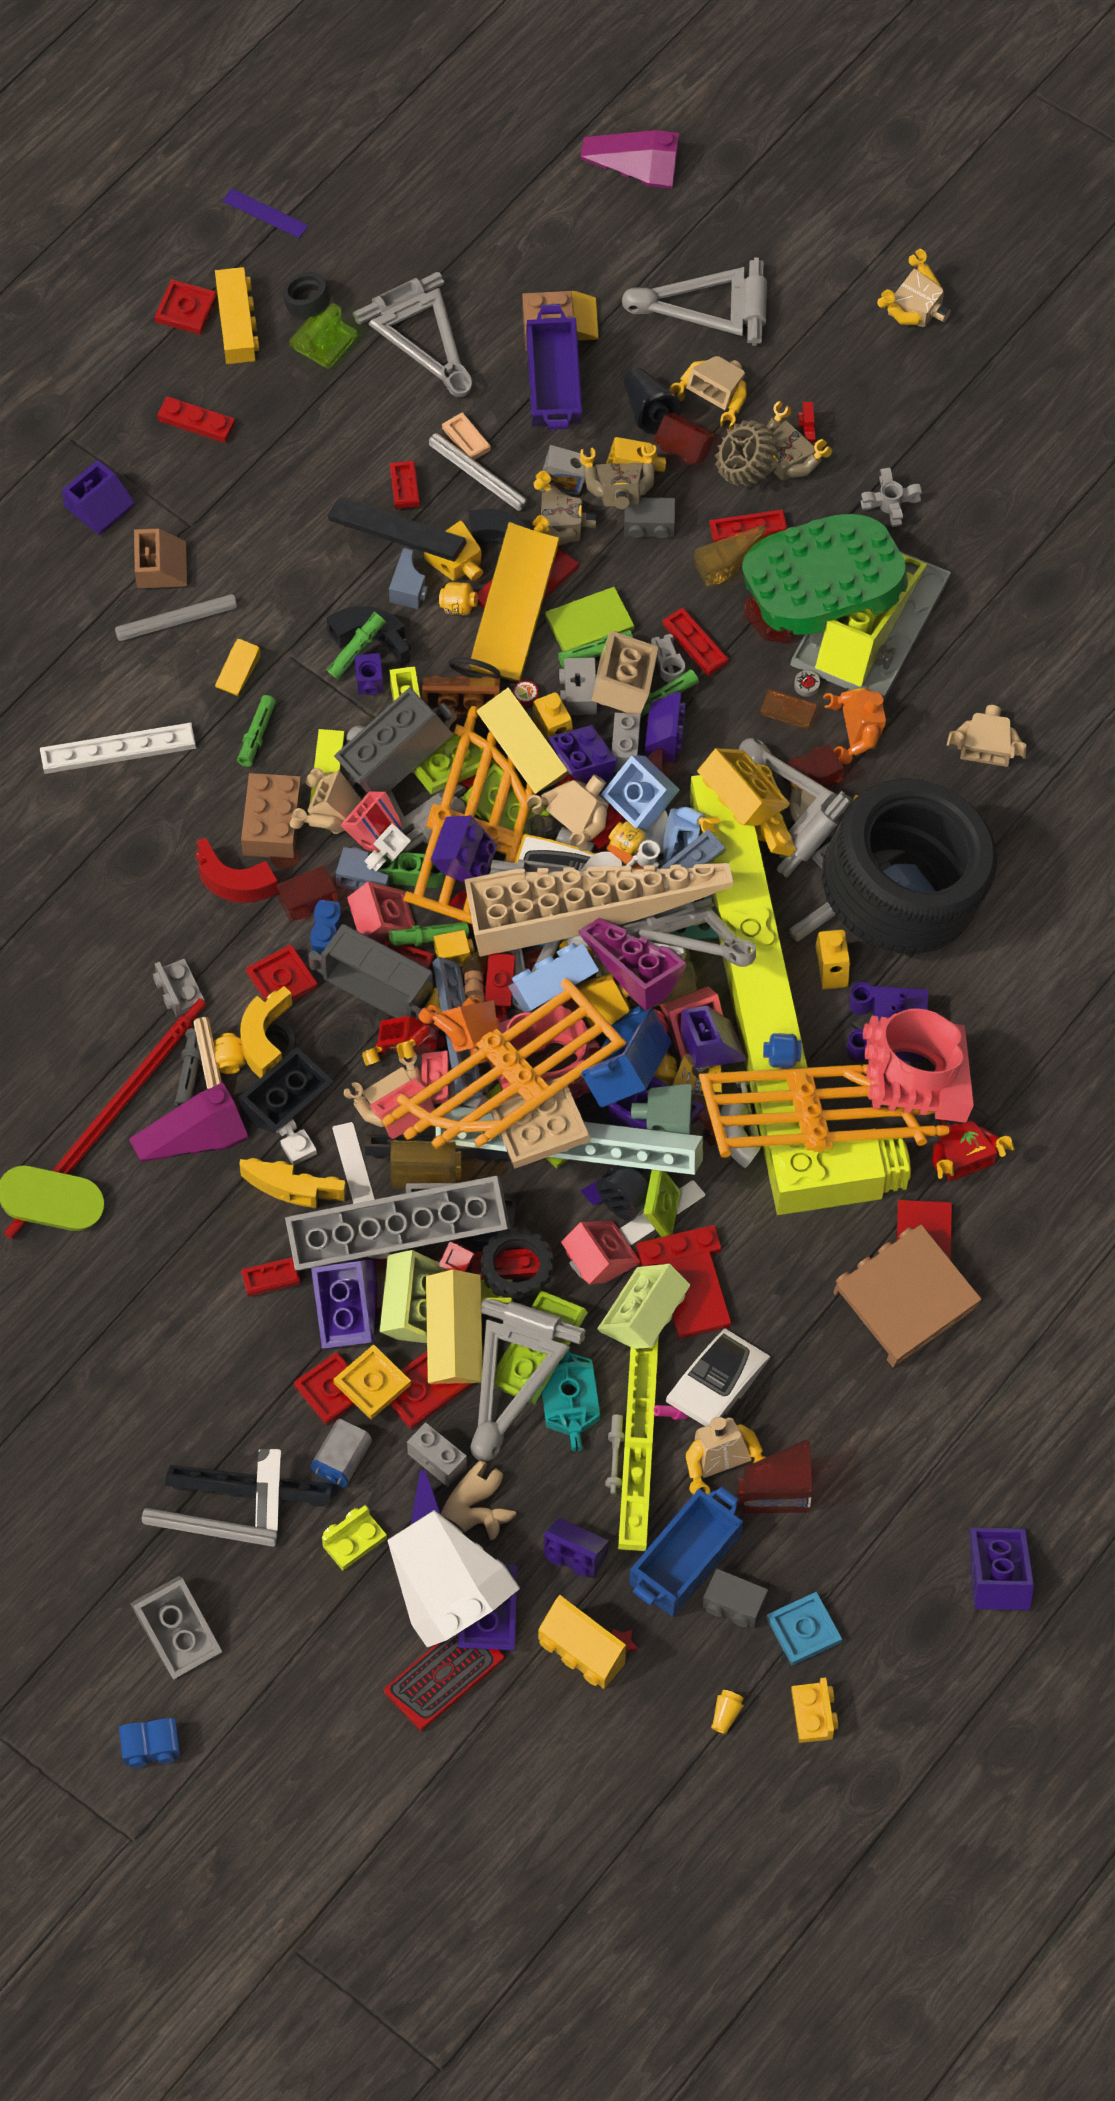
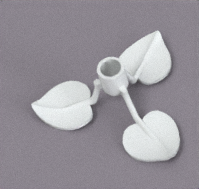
M665 809L649 829H642L647 834L646 841L640 844L637 855L633 856L626 866L632 867L638 862L642 867L644 865H655V868L658 869L659 863L657 858L660 853H664L663 837L668 821ZM600 852L593 855L580 871H586L588 867L622 866V861L611 852Z

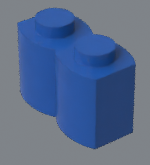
M319 900L315 907V925L311 931V950L318 952L319 955L322 954L341 927V914L338 902Z
M175 1718L119 1726L124 1765H130L131 1768H142L151 1761H158L159 1764H169L174 1762L176 1758L181 1757Z

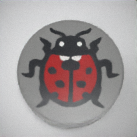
M805 670L796 675L794 688L798 694L810 697L818 692L820 678L815 672Z

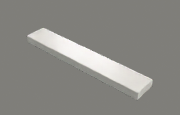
M185 723L42 747L40 752L44 774L196 749L192 724Z

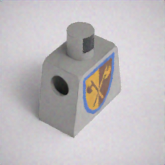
M550 445L542 469L549 473L551 477L549 484L553 483L565 494L578 495L581 492L583 483H586L584 474L586 466L580 462V453Z

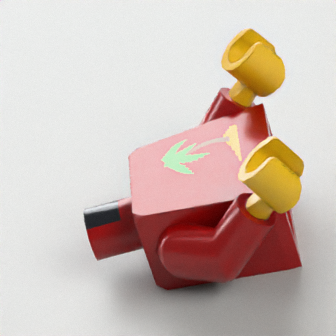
M410 1016L380 1021L376 1047L364 1051L362 1057L366 1066L379 1062L378 1052L384 1054L389 1049L397 1051L399 1059L404 1057L411 1058L415 1056V1053L418 1055L434 1052L435 1050L441 1051L445 1045V1038L438 1035L439 1027L436 1025L423 1023L420 1019Z
M941 1120L942 1125L949 1127V1134L938 1136V1141L933 1146L931 1163L938 1171L939 1179L943 1178V1174L946 1173L948 1181L951 1182L994 1165L997 1156L996 1151L1003 1157L1006 1155V1149H1011L1012 1151L1015 1149L1011 1137H998L985 1128L977 1126L974 1121L959 1124L957 1121Z

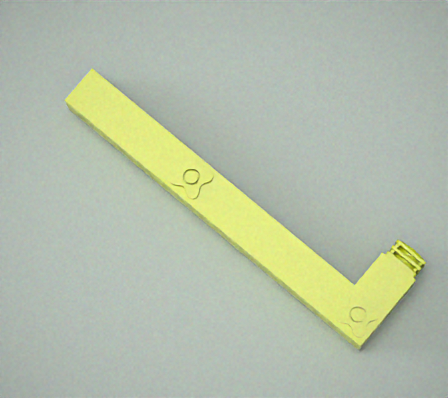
M701 775L691 776V808L704 814L705 818L718 817L721 823L714 824V828L719 832L712 834L725 847L726 851L710 864L729 863L734 886L712 894L713 904L716 906L715 913L738 938L746 939L756 947L755 960L747 967L734 965L722 956L740 1042L746 1056V1070L807 1068L755 826L739 824L734 819L733 812L718 800L719 796L715 791L704 784L703 777ZM699 826V827H700V831H699L698 837H699L701 834H703V831H702V829H701V826ZM719 936V942L722 945L723 940ZM773 1033L795 1034L797 1041H801V1062H796L793 1068L771 1067L768 1063V1058H763V1043L769 1042V1037ZM787 1080L750 1082L751 1093L789 1090ZM793 1101L754 1103L756 1114L795 1112ZM799 1122L759 1125L760 1136L802 1133ZM903 1138L832 1142L833 1149H826L824 1152L807 1151L805 1144L763 1146L777 1215L880 1200L883 1197V1193L889 1190L898 1191L899 1188L906 1190L908 1181L911 1178V1166L905 1141Z

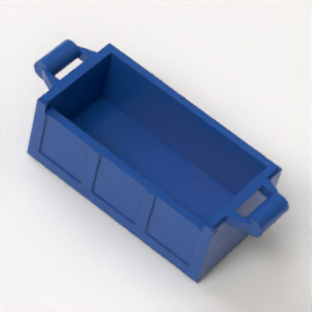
M638 1006L631 1009L616 1023H613L611 1026L627 1044L602 1062L582 1071L581 1074L600 1107L607 1106L647 1089L672 1042L654 1009L645 1011L643 1007ZM608 1037L601 1049L611 1042Z
M723 1486L708 1495L701 1489H698L630 1569L629 1585L634 1588L633 1593L648 1605L656 1604L670 1616L674 1617L741 1537L743 1521L734 1515L736 1505L740 1499ZM715 1495L732 1507L731 1510H728L713 1499Z

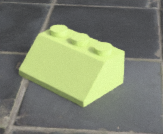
M413 1250L388 1255L380 1332L397 1340L427 1343L426 1276L448 1270L439 1266V1262Z
M671 1264L637 1267L597 1329L601 1333L634 1349L649 1348L658 1341V1335L663 1327L672 1319V1313L677 1305L684 1300L685 1293L690 1284Z

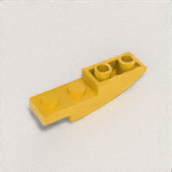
M756 764L779 790L769 767ZM780 812L760 825L755 826L757 839L767 842L771 853L791 857L796 851L792 837L786 828Z
M256 1158L240 1159L241 1176L259 1190L277 1199L311 1208H317L318 1199L345 1202V1180H340L337 1177L317 1178L310 1174L294 1175V1166L283 1161L269 1163L262 1162Z

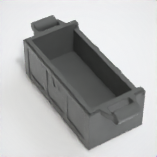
M409 687L339 750L334 757L354 778L351 786L361 800L365 796L356 789L359 785L367 794L369 791L386 792L387 794L453 735L449 728L457 716L445 703L431 710L414 690ZM439 712L447 720L445 723L437 716Z
M345 924L341 925L321 955L316 951L309 953V967L321 973L324 980L395 1018L410 1016L419 1019V1013L426 1006L433 992L431 970Z

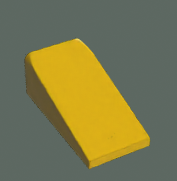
M237 639L215 687L239 696L261 657L260 648Z

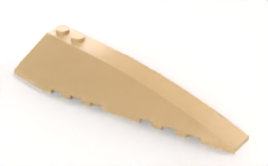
M729 863L695 864L693 868L670 865V868L656 869L655 865H644V869H632L631 866L588 867L586 871H578L574 867L564 868V871L549 872V868H538L537 872L513 869L464 879L479 956L579 936L580 929L598 918L617 926L682 906L734 886Z

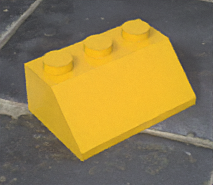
M715 748L697 770L703 777L704 784L715 791L719 796L718 800L733 812L734 819L741 825L758 826L790 805L788 800L744 750Z
M559 1595L539 1628V1643L551 1653L555 1651L562 1657L561 1660L569 1668L580 1670L590 1684L594 1686L598 1684L605 1689L625 1665L626 1645Z

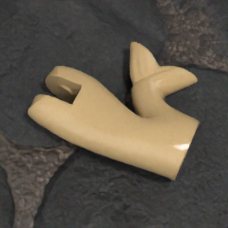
M480 1460L455 1487L440 1515L461 1530L462 1534L466 1533L473 1526L482 1523L485 1525L488 1536L492 1541L497 1537L500 1525L512 1520L517 1512L505 1509L470 1508L472 1505L491 1496L503 1479V1473L497 1468L491 1472L487 1480L481 1478L486 1470L487 1463Z

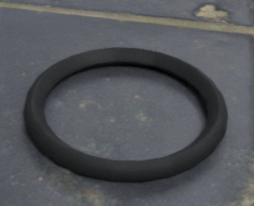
M455 657L449 660V666L454 671L469 677L499 678L501 676L500 671L496 667L479 660L464 657ZM454 663L475 665L487 669L494 674L473 672Z

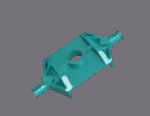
M567 1351L542 1391L546 1428L570 1436L571 1450L576 1451L575 1441H577L578 1451H581L583 1449L581 1434L600 1421V1410L592 1360ZM565 1385H573L577 1391L573 1395H565L561 1389Z

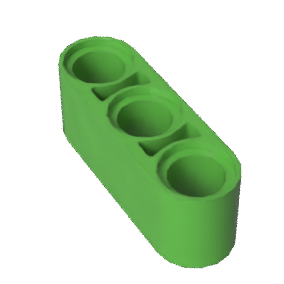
M401 852L393 861L384 855L383 858L386 861L382 865L389 867L379 868L377 871L389 875V884L416 886L425 854ZM433 863L431 871L439 870ZM406 868H414V870H412V871H407V870H405V869H406ZM441 871L439 873H430L427 887H442L446 875Z

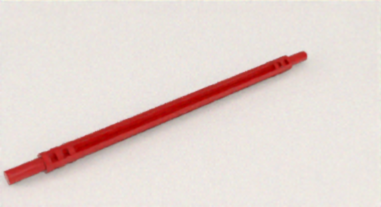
M198 998L187 1013L177 1019L165 1036L52 1170L53 1172L67 1175L71 1173L163 1060L181 1041L186 1031L193 1026L192 1022L206 1006L202 999ZM15 1219L5 1230L4 1235L9 1239H13L27 1221Z

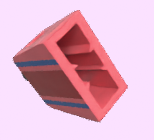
M369 791L341 824L342 828L367 851H380L373 843L391 824L399 830L402 829V823L386 792Z

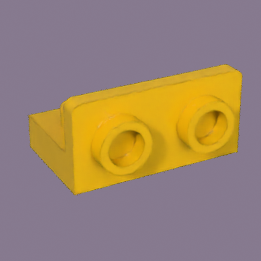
M826 1677L820 1678V1683L792 1686L791 1692L799 1743L832 1740L834 1730L838 1729V1719L836 1712L831 1713L830 1703H834V1692L832 1686H827Z

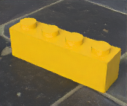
M244 267L215 270L226 364L255 361V351H259L258 336L253 337L252 331H257L255 316L250 317V311H254L253 297H248L247 292L252 291L250 277H245Z

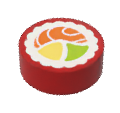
M520 681L514 686L513 695L522 707H529L538 699V688L531 681Z

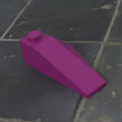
M652 130L584 137L581 159L604 169L612 168L617 170L624 177L629 178V176L637 178L641 180L642 184L647 186L672 189L678 156L679 133Z
M601 918L579 930L581 938L628 995L646 1011L669 996L686 968V963L671 949L665 946L660 948L648 942V939L642 936L638 939L627 934L626 929Z
M222 1082L197 1094L129 1138V1141L140 1162L172 1158L174 1155L190 1153L192 1155L199 1154V1151L225 1150L248 1139V1135L236 1105Z

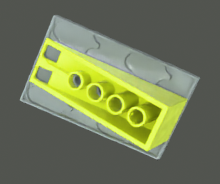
M900 551L905 560L908 587L906 592H901L898 596L899 601L891 608L874 616L869 608L825 622V631L805 634L792 657L790 665L800 670L803 669V671H813L820 678H825L827 681L846 689L849 688V690L867 688L871 692H879L884 702L914 643L945 589L951 572Z

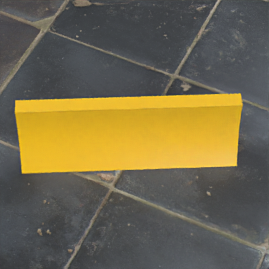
M509 522L471 659L496 667L501 673L499 678L520 682L560 540L558 537L543 534ZM469 664L473 672L494 674L487 669Z

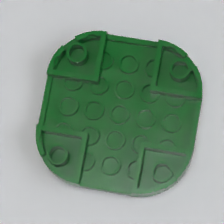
M834 515L772 534L753 545L746 553L742 563L747 591L750 590L756 600L764 622L780 632L785 628L797 635L825 631V622L869 608L873 616L884 612L899 601L898 596L901 592H906L908 587L905 560L888 530L879 521L864 515Z

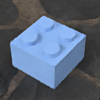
M631 755L601 795L635 828L649 829L680 789L646 756Z

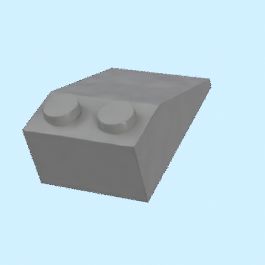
M180 1576L130 1603L172 1679L179 1677L222 1652L187 1585Z

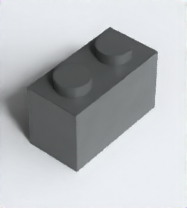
M641 497L639 504L629 505L624 511V536L634 538L642 536L657 538L674 537L675 498Z
M716 1569L703 1597V1608H706V1611L714 1616L721 1617L723 1615L732 1619L738 1626L754 1628L767 1600L768 1589Z

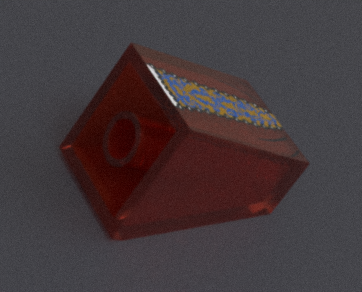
M804 1440L744 1467L743 1477H738L737 1497L740 1499L738 1504H743V1514L809 1513L812 1497L810 1440Z

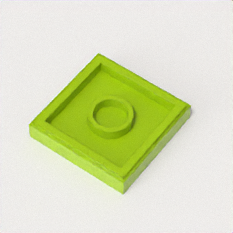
M652 1169L643 1214L659 1235L664 1237L673 1234L681 1191L666 1171Z

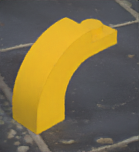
M285 986L279 991H273L267 997L266 1002L256 996L248 1005L241 1021L240 1031L243 1054L247 1064L259 1078L282 1060L281 1052L266 1038L265 1033L268 1026L292 1006L291 992Z

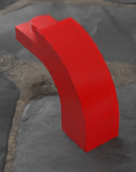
M206 838L197 841L198 852L195 853V857L199 864L200 879L217 896L233 902L251 903L270 898L279 893L277 879L266 861L248 869H232L223 865L218 860Z

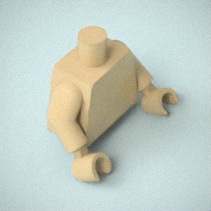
M988 705L985 714L975 713L972 720L965 721L956 731H951L946 744L947 746L950 744L957 745V749L961 750L960 759L1008 767L1009 759L1014 758L1015 755H1020L1023 759L1026 758V744L1021 741L1016 730L1010 727V719L1000 717L1001 708L996 705Z
M314 768L305 781L309 787L317 788L308 808V812L311 815H307L301 808L295 809L291 815L290 826L294 829H299L305 822L309 823V826L325 828L334 834H338L344 831L341 826L342 822L362 800L352 788L351 783L346 780L339 770L324 776L321 769Z
M593 774L587 784L577 780L569 781L542 794L541 797L537 795L530 796L527 799V806L530 807L533 804H538L532 808L533 813L538 815L543 811V806L546 805V810L573 832L570 836L571 845L575 846L578 843V849L584 851L588 845L586 841H591L606 826V810L609 803L599 795L606 782Z
M416 1053L409 1062H406L404 1058L399 1059L402 1064L407 1066L406 1070L401 1067L364 1091L359 1083H352L356 1091L355 1095H352L349 1089H344V1096L348 1099H354V1106L366 1122L379 1127H385L381 1120L373 1113L370 1104L413 1078L422 1084V1077L418 1066H414L417 1060Z

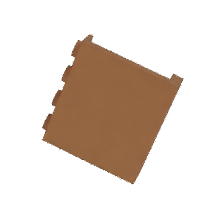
M922 1225L915 1229L909 1227L900 1234V1239L894 1244L891 1242L886 1243L878 1250L879 1254L872 1259L867 1257L857 1265L858 1269L850 1274L847 1271L836 1280L837 1284L833 1292L835 1295L840 1293L887 1351L889 1354L887 1361L893 1368L977 1309L981 1301L978 1294Z

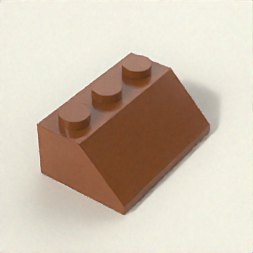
M441 676L423 677V701L431 710L445 703L457 717H467L471 706H476L479 709L500 694V678H467L465 676L456 678H443ZM440 712L437 714L438 717H443Z

